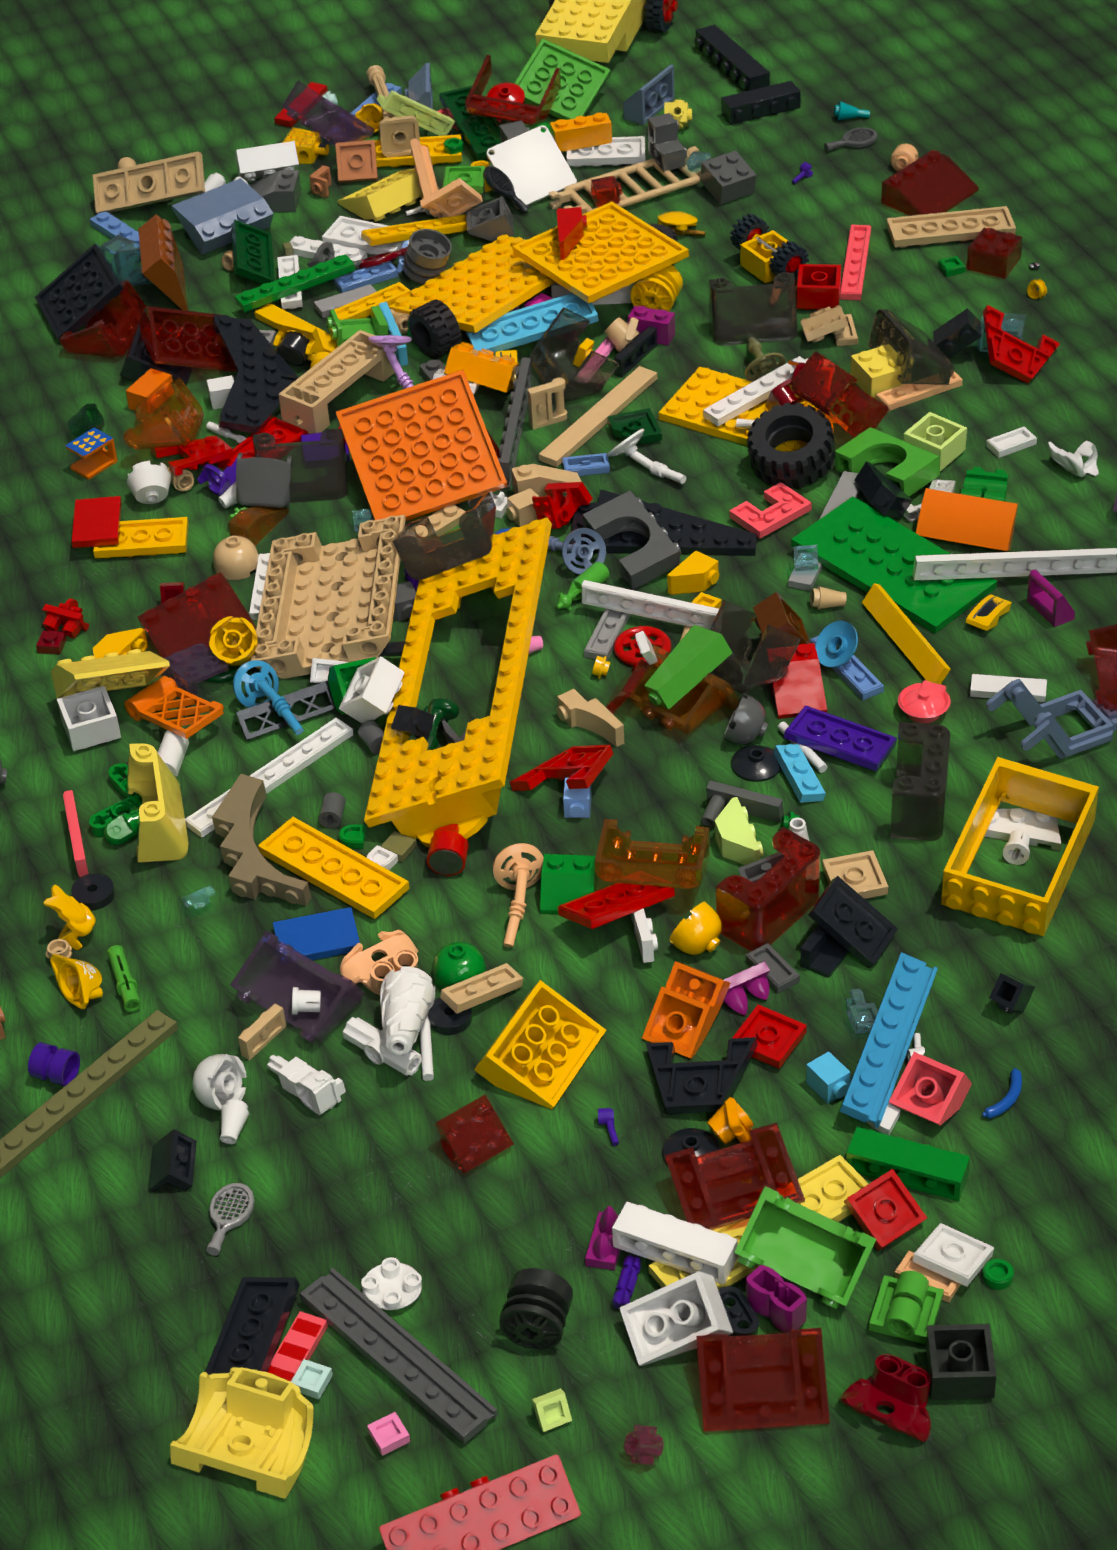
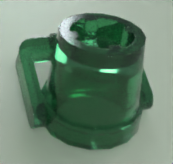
M86 404L69 419L68 427L71 433L78 438L94 427L102 431L104 419L96 404Z

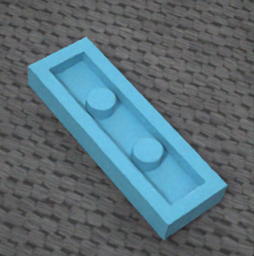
M799 744L776 745L773 753L799 802L824 801L826 793Z

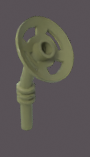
M754 337L748 339V349L756 358L745 370V377L748 381L754 382L767 375L764 373L769 372L772 368V371L786 364V359L782 354H763L760 342ZM775 357L779 358V363L776 362Z

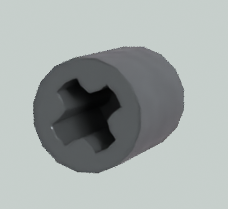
M367 721L360 726L358 735L373 754H379L384 732L375 721Z
M331 792L324 796L318 817L320 824L324 827L336 828L340 825L346 805V800L341 794Z

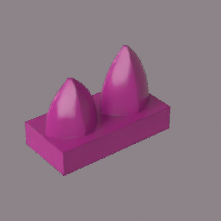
M765 961L724 979L731 983L724 1001L734 1011L742 1015L747 1014L748 1001L745 989L755 997L767 1000L770 991L767 975L770 970Z
M608 1206L603 1212L598 1213L585 1258L586 1266L615 1271L621 1249L613 1247L612 1227L619 1215H617L612 1206Z

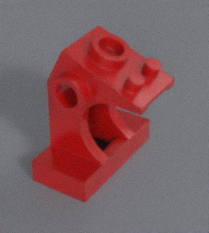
M583 482L548 483L544 488L547 496H532L537 520L548 517L552 523L551 529L560 528L568 524L580 505H589L593 499Z

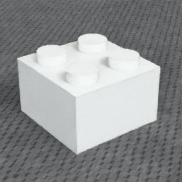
M381 656L357 668L339 709L362 724L375 720L383 714L386 715L393 706L392 699L402 686L403 682L401 679L404 671Z
M105 686L57 699L61 721L73 751L121 738L117 715Z

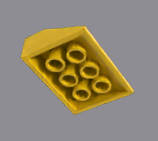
M539 980L474 1070L500 1089L553 1109L606 1032V1029Z

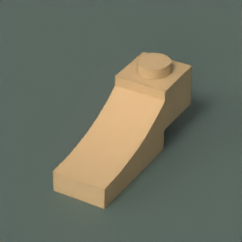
M575 689L557 696V715L571 728L577 726L590 730L611 742L615 747L624 744V725L596 698L587 702Z

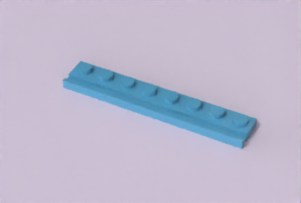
M901 952L839 1112L865 1123L870 1121L875 1124L874 1127L879 1128L935 978L937 967L934 966L933 969L927 967L925 962Z

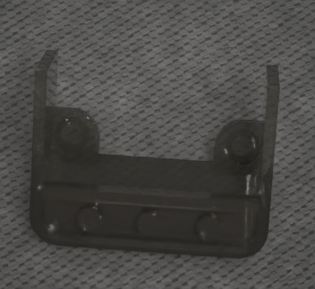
M563 307L532 350L530 358L531 365L543 384L550 383L555 378H563L565 380L564 402L599 393L619 364L591 350L580 367L573 364L578 347L581 345L578 338L588 326L590 320ZM554 392V393H551V395H552V398L555 400V392Z
M723 600L710 630L723 635L732 654L708 676L740 694L763 687L784 677L801 638L767 625L750 661L747 657L751 654L753 646L751 639L746 635L755 618V613Z

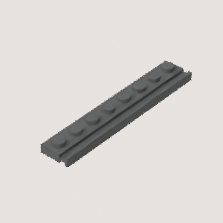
M522 358L521 365L516 368V379H514L513 384L514 392H511V405H508V418L505 420V431L502 434V444H500L499 449L500 458H498L508 487L503 489L511 488V468H515L528 405L527 389L532 386L531 358Z
M334 1268L329 1270L330 1273L327 1276H321L300 1293L301 1301L320 1318L327 1320L329 1326L463 1444L486 1427L490 1419H495L498 1416L497 1409Z

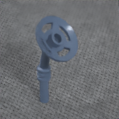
M576 529L568 534L564 542L553 536L549 538L548 550L562 551L565 565L576 574L583 573L592 565L589 560L592 558L593 550L598 549V557L595 562L603 563L605 560L606 546L604 540L592 529ZM581 534H587L591 536L595 541L592 542L588 538L581 537ZM572 538L574 540L573 545L569 544ZM581 541H585L589 545L581 544ZM575 557L582 558L583 562L577 561ZM573 561L577 565H583L584 569H579L570 562Z

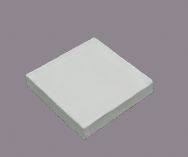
M940 1223L914 1253L912 1262L967 1287L993 1256L994 1247Z

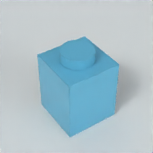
M828 1051L806 1064V1083L828 1104L846 1095L850 1085V1071Z

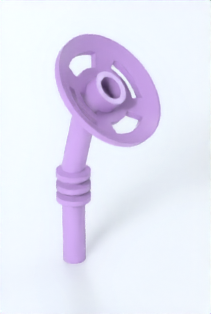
M392 335L368 337V341L383 346V351H386V356L397 377L396 381L399 382L402 389L414 386V382L408 374L403 372L394 353L397 346L412 341V338Z

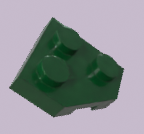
M650 408L607 416L608 425L615 437L627 439L643 428L645 431L637 442L638 444H649L662 440V431Z

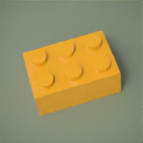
M465 342L451 347L444 371L445 374L464 370L468 381L503 392H508L512 389L516 377V368L519 366V363L514 362L515 358L506 355L497 357L494 356L493 351L483 348L478 351L473 349L474 345Z

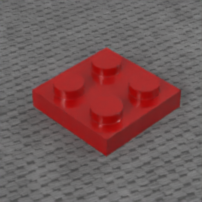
M758 1004L732 1038L756 1037L758 1045L752 1057L780 1069L807 1033V1025Z
M893 1169L855 1192L844 1201L864 1232L876 1239L874 1246L878 1251L927 1219V1216Z

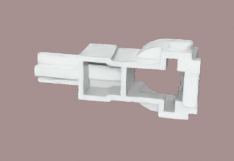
M272 1055L270 1062L267 1064L268 1069L279 1075L282 1088L300 1098L310 1110L318 1115L323 1114L328 1109H332L335 1104L341 1101L340 1096L346 1092L343 1080L339 1078L334 1080L331 1075L323 1070L318 1072L298 1057L288 1062L280 1056Z

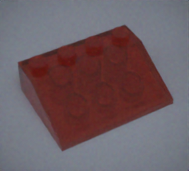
M931 150L882 182L881 203L909 216L944 213L978 192L979 187L949 156L939 151Z
M147 306L139 319L142 340L154 363L224 371L236 370L220 335H217L213 329L212 321L214 314Z
M221 572L210 576L205 581L188 588L173 598H169L164 603L147 610L137 617L142 629H145L146 637L160 657L169 661L170 666L168 669L172 674L213 653L209 646L210 632L218 621L233 616V618L242 617L248 620L254 629H257L233 588Z

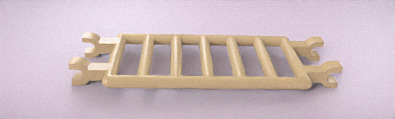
M696 146L687 150V158H685V166L679 168L688 179L680 181L669 170L663 172L655 160L650 159L565 186L564 191L559 193L551 191L549 196L555 200L550 202L549 206L554 210L559 208L562 203L573 200L578 205L576 207L582 208V215L594 209L575 191L585 189L603 206L609 202L593 187L600 183L619 200L614 203L622 208L698 184L700 182L701 167L690 169L686 164L699 163V159L695 156L693 157L694 154L699 153V149ZM654 167L671 184L662 186L645 169ZM637 172L654 189L645 192L628 175ZM620 178L637 195L627 197L610 180ZM569 205V206H565V207H563V208H574V207H572V206Z

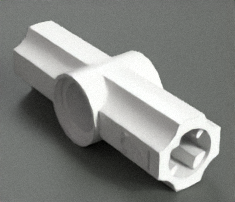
M354 1017L346 1023V1027L343 1030V1038L363 1049L366 1056L373 1063L381 1065L384 1062L406 1076H412L417 1072L422 1062L421 1054L412 1049L407 1054H393L386 1047L384 1029L380 1031L362 1019Z

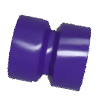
M39 1042L33 1048L28 1061V1073L31 1077L44 1081L49 1077L51 1083L64 1087L77 1077L80 1068V1055L77 1052L65 1048L59 1049L57 1046L44 1042Z

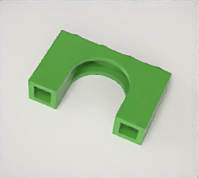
M871 427L835 450L836 471L841 473L844 471L859 473L866 461L872 465L881 462L899 464L887 472L886 477L908 496H911L940 476L939 455Z

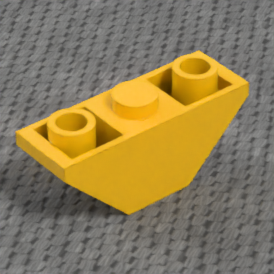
M137 628L107 634L93 647L95 659L104 658V655L117 652L118 655H125L128 651L141 649L142 652H145L148 648L145 629Z

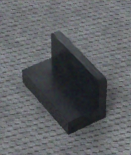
M818 925L801 946L800 966L829 978L848 955L849 951Z
M173 1129L154 1144L148 1189L155 1192L166 1182L185 1192L193 1186L197 1141Z

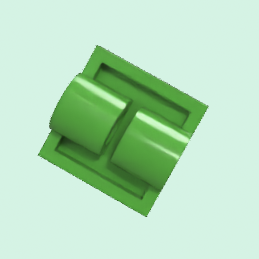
M903 1271L899 1278L884 1275L869 1322V1331L926 1344L927 1325L936 1324L944 1289L929 1286L928 1279L916 1271Z

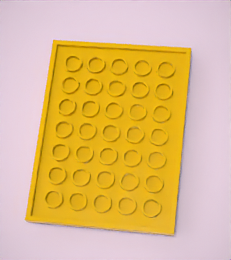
M501 235L494 242L484 245L478 252L471 253L465 260L455 263L452 268L442 271L436 278L427 280L423 286L411 290L410 295L398 298L389 308L395 312L409 314L414 309L437 299L446 304L453 312L460 330L476 333L552 285L555 281L513 254V246L526 241L525 239Z

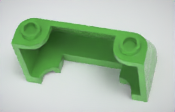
M765 1186L734 1254L739 1256L737 1262L751 1269H754L756 1264L770 1267L780 1276L823 1296L820 1302L835 1309H838L839 1304L846 1306L876 1239L863 1232H854L853 1228L825 1217L792 1201V1199H785L782 1195L778 1194L779 1192Z

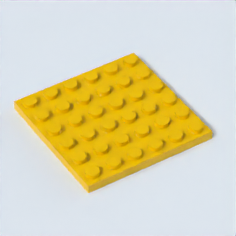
M609 202L583 214L587 218V227L583 228L584 236L565 260H560L558 226L513 246V254L588 304L689 257V249L614 202Z

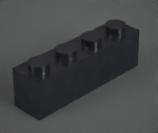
M792 81L721 97V115L730 125L801 108V91Z

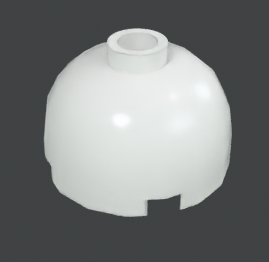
M216 1054L205 1058L198 1064L193 1076V1090L200 1103L205 1107L221 1111L226 1101L231 1099L241 1101L246 1089L241 1087L242 1078H246V1071L242 1061L236 1056Z

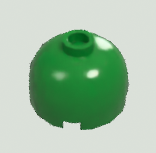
M454 942L443 946L435 955L432 965L434 984L440 991L486 972L483 955L475 946L466 942Z

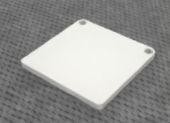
M539 126L487 150L486 155L492 166L502 170L509 177L514 185L516 196L526 205L548 197L551 191L560 192L564 190L565 186L577 182L546 126Z

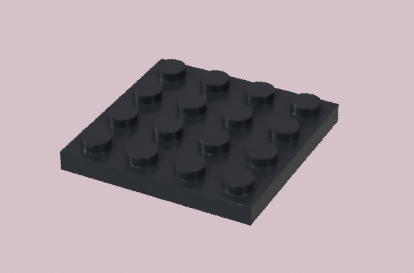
M95 243L36 295L35 299L55 336L61 343H64L80 327L87 324L97 312L103 310L107 303L117 297L124 287L103 251Z

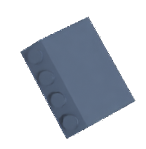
M241 178L174 204L171 207L201 255L232 243L231 225L235 219L264 230L271 226L274 215L264 198Z

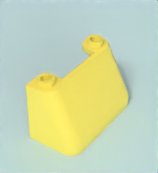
M143 743L129 744L128 794L138 793L142 797V803H144L139 808L137 861L152 862L182 859L188 853L189 842L180 784L153 746Z

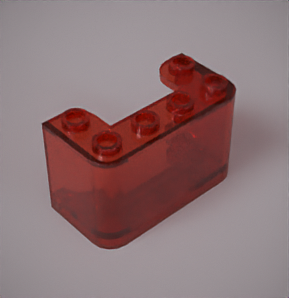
M817 351L808 358L805 366L792 381V391L808 405L814 407L816 411L820 410L831 423L853 438L870 427L876 429L890 410L882 402L855 386L854 384L858 380Z
M785 827L781 828L772 839L774 849L785 856L759 880L753 883L742 876L732 875L716 886V913L722 922L720 934L750 951L767 943L769 945L774 943L810 910L819 899L820 849L814 843Z

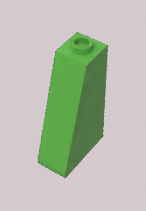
M697 625L691 627L644 685L649 693L648 699L655 706L670 709L732 654V651L723 635Z

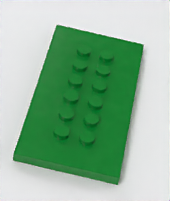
M853 496L791 539V547L822 563L824 567L868 593L874 583L881 585L908 618L934 634L996 589L997 581L993 578L914 580L912 574L915 556L949 555L950 553L893 519L884 516L881 512Z

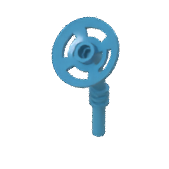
M260 660L244 663L237 670L233 680V690L237 700L247 708L271 700L277 714L283 716L295 735H300L304 729L291 712V706L286 699L277 694L279 681L272 666ZM253 667H260V673H254L251 676L246 673ZM268 673H270L271 676H272V679H273V688H272V681H271V678H270V676L268 675ZM242 681H244V689H245V692H246L247 695H248L247 697H245L244 694H243V692H242V688H241V682H242ZM264 695L268 697V699L261 703H254L256 697Z

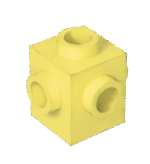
M684 100L665 102L664 114L670 113L678 121L679 129L688 127V121H692V109H689L688 103H685Z

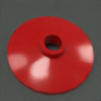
M514 83L497 84L487 94L488 106L499 113L514 112L525 101L523 89Z

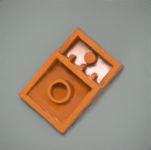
M675 962L666 986H661L642 1039L652 1043L672 1042L676 1053L692 1059L706 1038L731 983L693 967Z

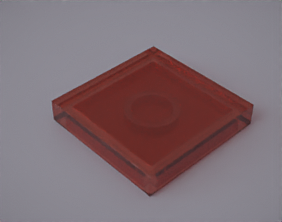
M643 659L618 684L606 703L605 707L612 714L631 695L647 669L648 663Z

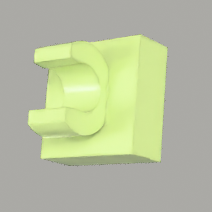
M561 1388L532 1399L538 1424L543 1432L572 1421L567 1399Z

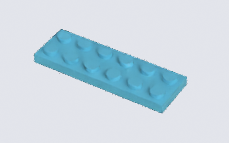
M570 293L506 313L476 333L466 331L471 345H474L473 349L479 351L483 348L495 353L496 351L508 350L598 322L599 319L592 303L588 304L575 294Z

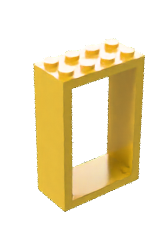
M997 757L943 871L941 904L951 909H958L980 918L983 917L999 922L1002 925L1012 926L1031 934L1044 936L1095 821L1099 787ZM1001 801L1076 823V827L1045 897L967 874Z

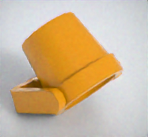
M729 1097L723 1106L708 1120L707 1125L723 1144H727L737 1137L744 1148L754 1145L752 1132L754 1123L738 1105L736 1100Z

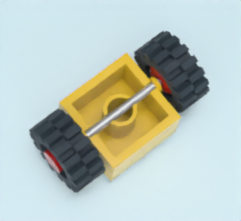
M754 214L743 215L742 220H737L738 224L733 225L735 230H731L730 234L733 236L730 237L732 245L740 250V266L764 283L771 282L777 278L785 282H793L794 278L798 279L799 264L809 262V258H807L809 255L804 248L793 241H788L774 230L768 231L769 226L767 223Z

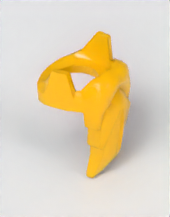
M53 885L51 888L52 897L45 899L43 904L55 910L58 916L66 922L58 939L66 940L73 949L78 951L82 948V944L77 937L88 935L95 926L96 918L89 907L79 903L74 897L68 896L59 886Z

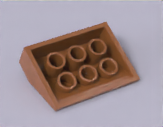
M156 214L138 229L142 274L186 312L188 304L183 263L170 224L167 220L161 219Z

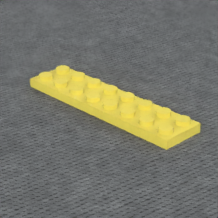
M839 1155L777 1192L785 1199H792V1201L839 1222L852 1214L844 1203L845 1199L868 1185V1183ZM756 1204L711 1230L728 1234L738 1239L739 1244ZM736 1261L725 1284L715 1282L717 1289L731 1286L751 1274L759 1265L756 1264L755 1268L751 1269ZM659 1262L649 1265L650 1275L662 1288L691 1275V1273Z

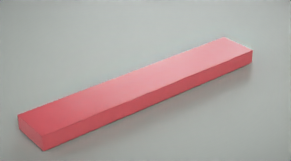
M851 225L840 299L861 300L871 236L870 225Z

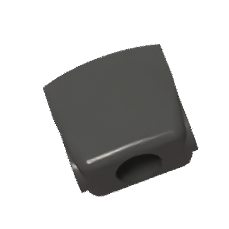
M239 453L236 464V502L244 506L289 507L293 456H288L287 462L265 457L244 458L243 453Z

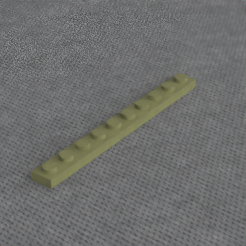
M156 1010L0 1140V1178L178 1030L177 1022Z

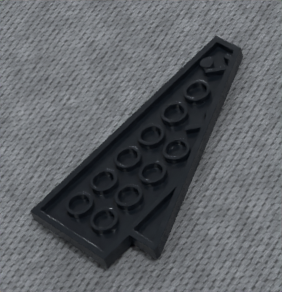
M600 490L598 503L580 505L574 513L572 531L584 528V513L620 496V494ZM642 501L644 508L648 513L651 512L654 515L660 528H665L669 539L673 543L676 542L678 544L681 555H691L694 551H698L704 555L756 556L757 534L661 507L658 503ZM624 531L605 539L604 543L606 553L632 554L643 548L649 540L640 533ZM581 534V537L588 538L594 542L589 535ZM572 538L571 541H570V544L573 545L574 540H573V538ZM581 541V544L589 545L587 542ZM598 549L593 550V553H598Z

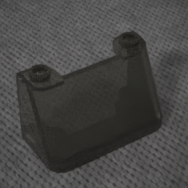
M782 272L774 277V284L732 287L731 282L725 278L709 280V323L714 343L721 346L748 344L750 337H754L760 343L786 341L796 338L798 326L794 273Z
M879 309L875 315L868 346L874 349L889 344L898 355L895 364L901 366L902 374L897 377L898 381L901 384L949 385L950 378L954 373V366L922 330L890 310Z
M327 429L321 434V441L276 444L275 437L268 433L253 434L254 457L273 458L287 462L288 456H293L290 503L338 500L348 495V464L342 429Z

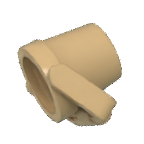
M619 317L604 331L619 353L639 335V332L636 330L638 319L631 317L627 324Z

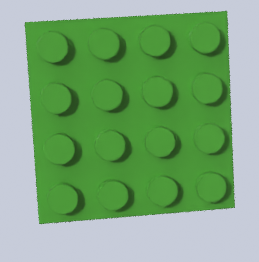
M542 38L514 84L523 89L525 103L559 119L568 120L578 116H585L608 78L610 69Z

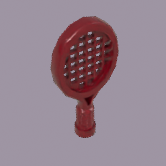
M407 247L398 251L381 253L361 260L358 267L361 269L386 263L400 256L404 257Z

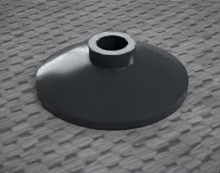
M762 745L747 746L738 750L731 761L734 773L738 777L751 782H762L772 779L780 772L781 767L773 753L774 750Z
M698 1128L681 1129L666 1139L663 1145V1158L665 1163L677 1173L699 1175L711 1170L718 1163L720 1145L717 1139L705 1130Z

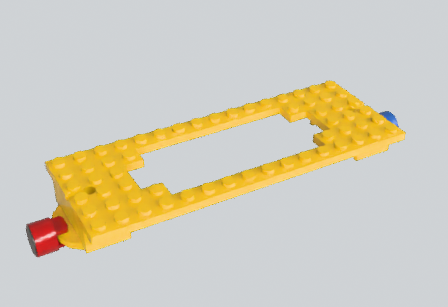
M548 517L534 520L520 527L501 529L489 536L485 543H482L481 540L473 541L460 548H453L445 553L430 556L423 561L405 639L406 644L403 648L399 669L404 671L401 679L403 683L400 690L394 695L392 699L393 706L388 713L364 822L370 828L392 821L400 834L413 839L418 838L423 845L429 847L427 855L428 866L440 875L451 876L463 871L469 847L468 838L477 833L487 823L488 817L497 814L501 787L505 786L550 538L552 523ZM487 588H491L498 599L513 594L490 716L468 722L463 741L450 743L444 747L428 751V742L424 737L409 740L410 736L391 729L398 705L415 708L417 706L435 620L455 614L457 609H460L463 596Z

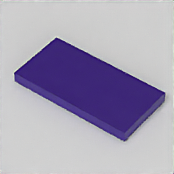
M804 706L784 733V738L874 771L879 769L897 742V738L809 706Z

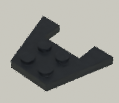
M756 1037L729 1039L726 1060L674 1063L675 1047L672 1042L646 1043L667 1114L717 1112L724 1102L732 1096L758 1045Z

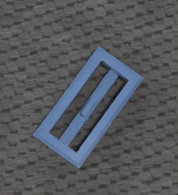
M607 453L563 458L564 470L576 472L579 476L610 473Z

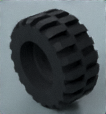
M784 403V406H773L770 411H764L760 414V418L754 420L747 434V447L751 467L754 469L756 476L760 479L762 478V481L768 485L772 483L774 486L782 482L790 489L798 486L803 488L808 483L812 485L818 481L817 478H822L827 473L835 459V443L831 423L825 417V414L820 410L816 411L810 405L806 407L802 403H796V405ZM791 440H800L808 443L803 448L792 452H782L775 449L781 443Z

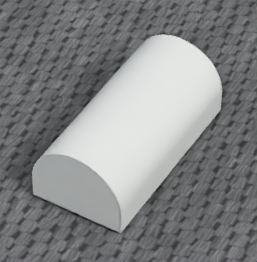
M167 730L162 739L158 754L173 775L177 777L189 745V739H185Z

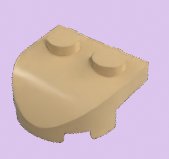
M840 305L832 309L827 307L810 314L809 318L801 320L807 341L812 340L813 342L824 339V335L829 333H841L845 330L844 327L848 326Z

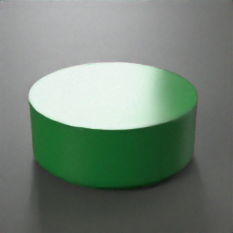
M459 138L447 139L444 141V151L448 154L462 152L463 141Z
M992 1259L984 1265L983 1281L988 1287L1003 1290L1012 1284L1014 1269L1009 1262L1003 1259Z

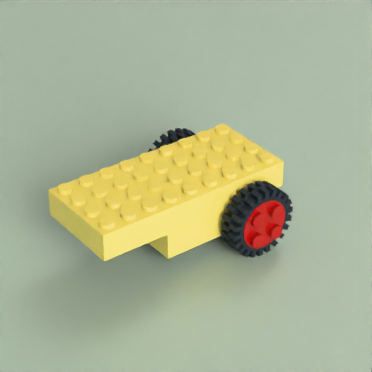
M549 0V12L535 34L536 48L543 38L591 61L609 63L615 50L627 52L644 19L648 30L667 32L674 18L673 12L677 11L678 1Z

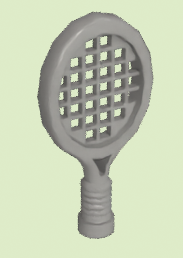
M231 1183L222 1187L212 1198L209 1211L211 1221L215 1224L217 1230L206 1248L208 1254L213 1256L219 1255L226 1232L241 1226L252 1214L255 1201L253 1192L247 1185Z

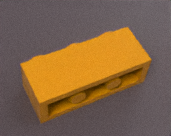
M596 113L585 117L578 116L568 120L560 119L550 123V133L561 152L612 143V123L607 113Z

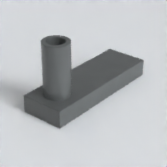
M710 780L706 787L708 806L701 818V822L707 827H715V819L734 797H738L741 807L745 806L749 815L781 822L784 815L783 799Z

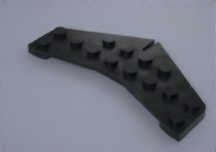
M214 314L212 321L213 329L217 335H220L235 365L237 374L218 420L219 428L258 433L280 410L278 394L299 377L251 320Z

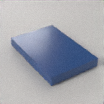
M351 907L273 922L282 966L347 954L357 943H360Z

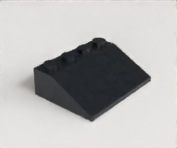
M145 308L136 326L120 375L136 382L152 368L171 374L173 385L186 386L203 333Z

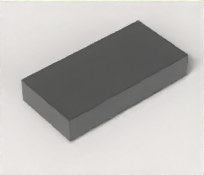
M768 943L746 954V962L751 967L765 961L770 970L767 975L769 985L777 994L800 982V975Z

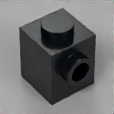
M398 705L391 729L411 737H424L427 739L432 730L435 715L415 707Z
M1000 973L989 998L998 1002L997 1007L1008 1013L1013 1014L1014 1011L1024 1012L1035 986L1013 975Z

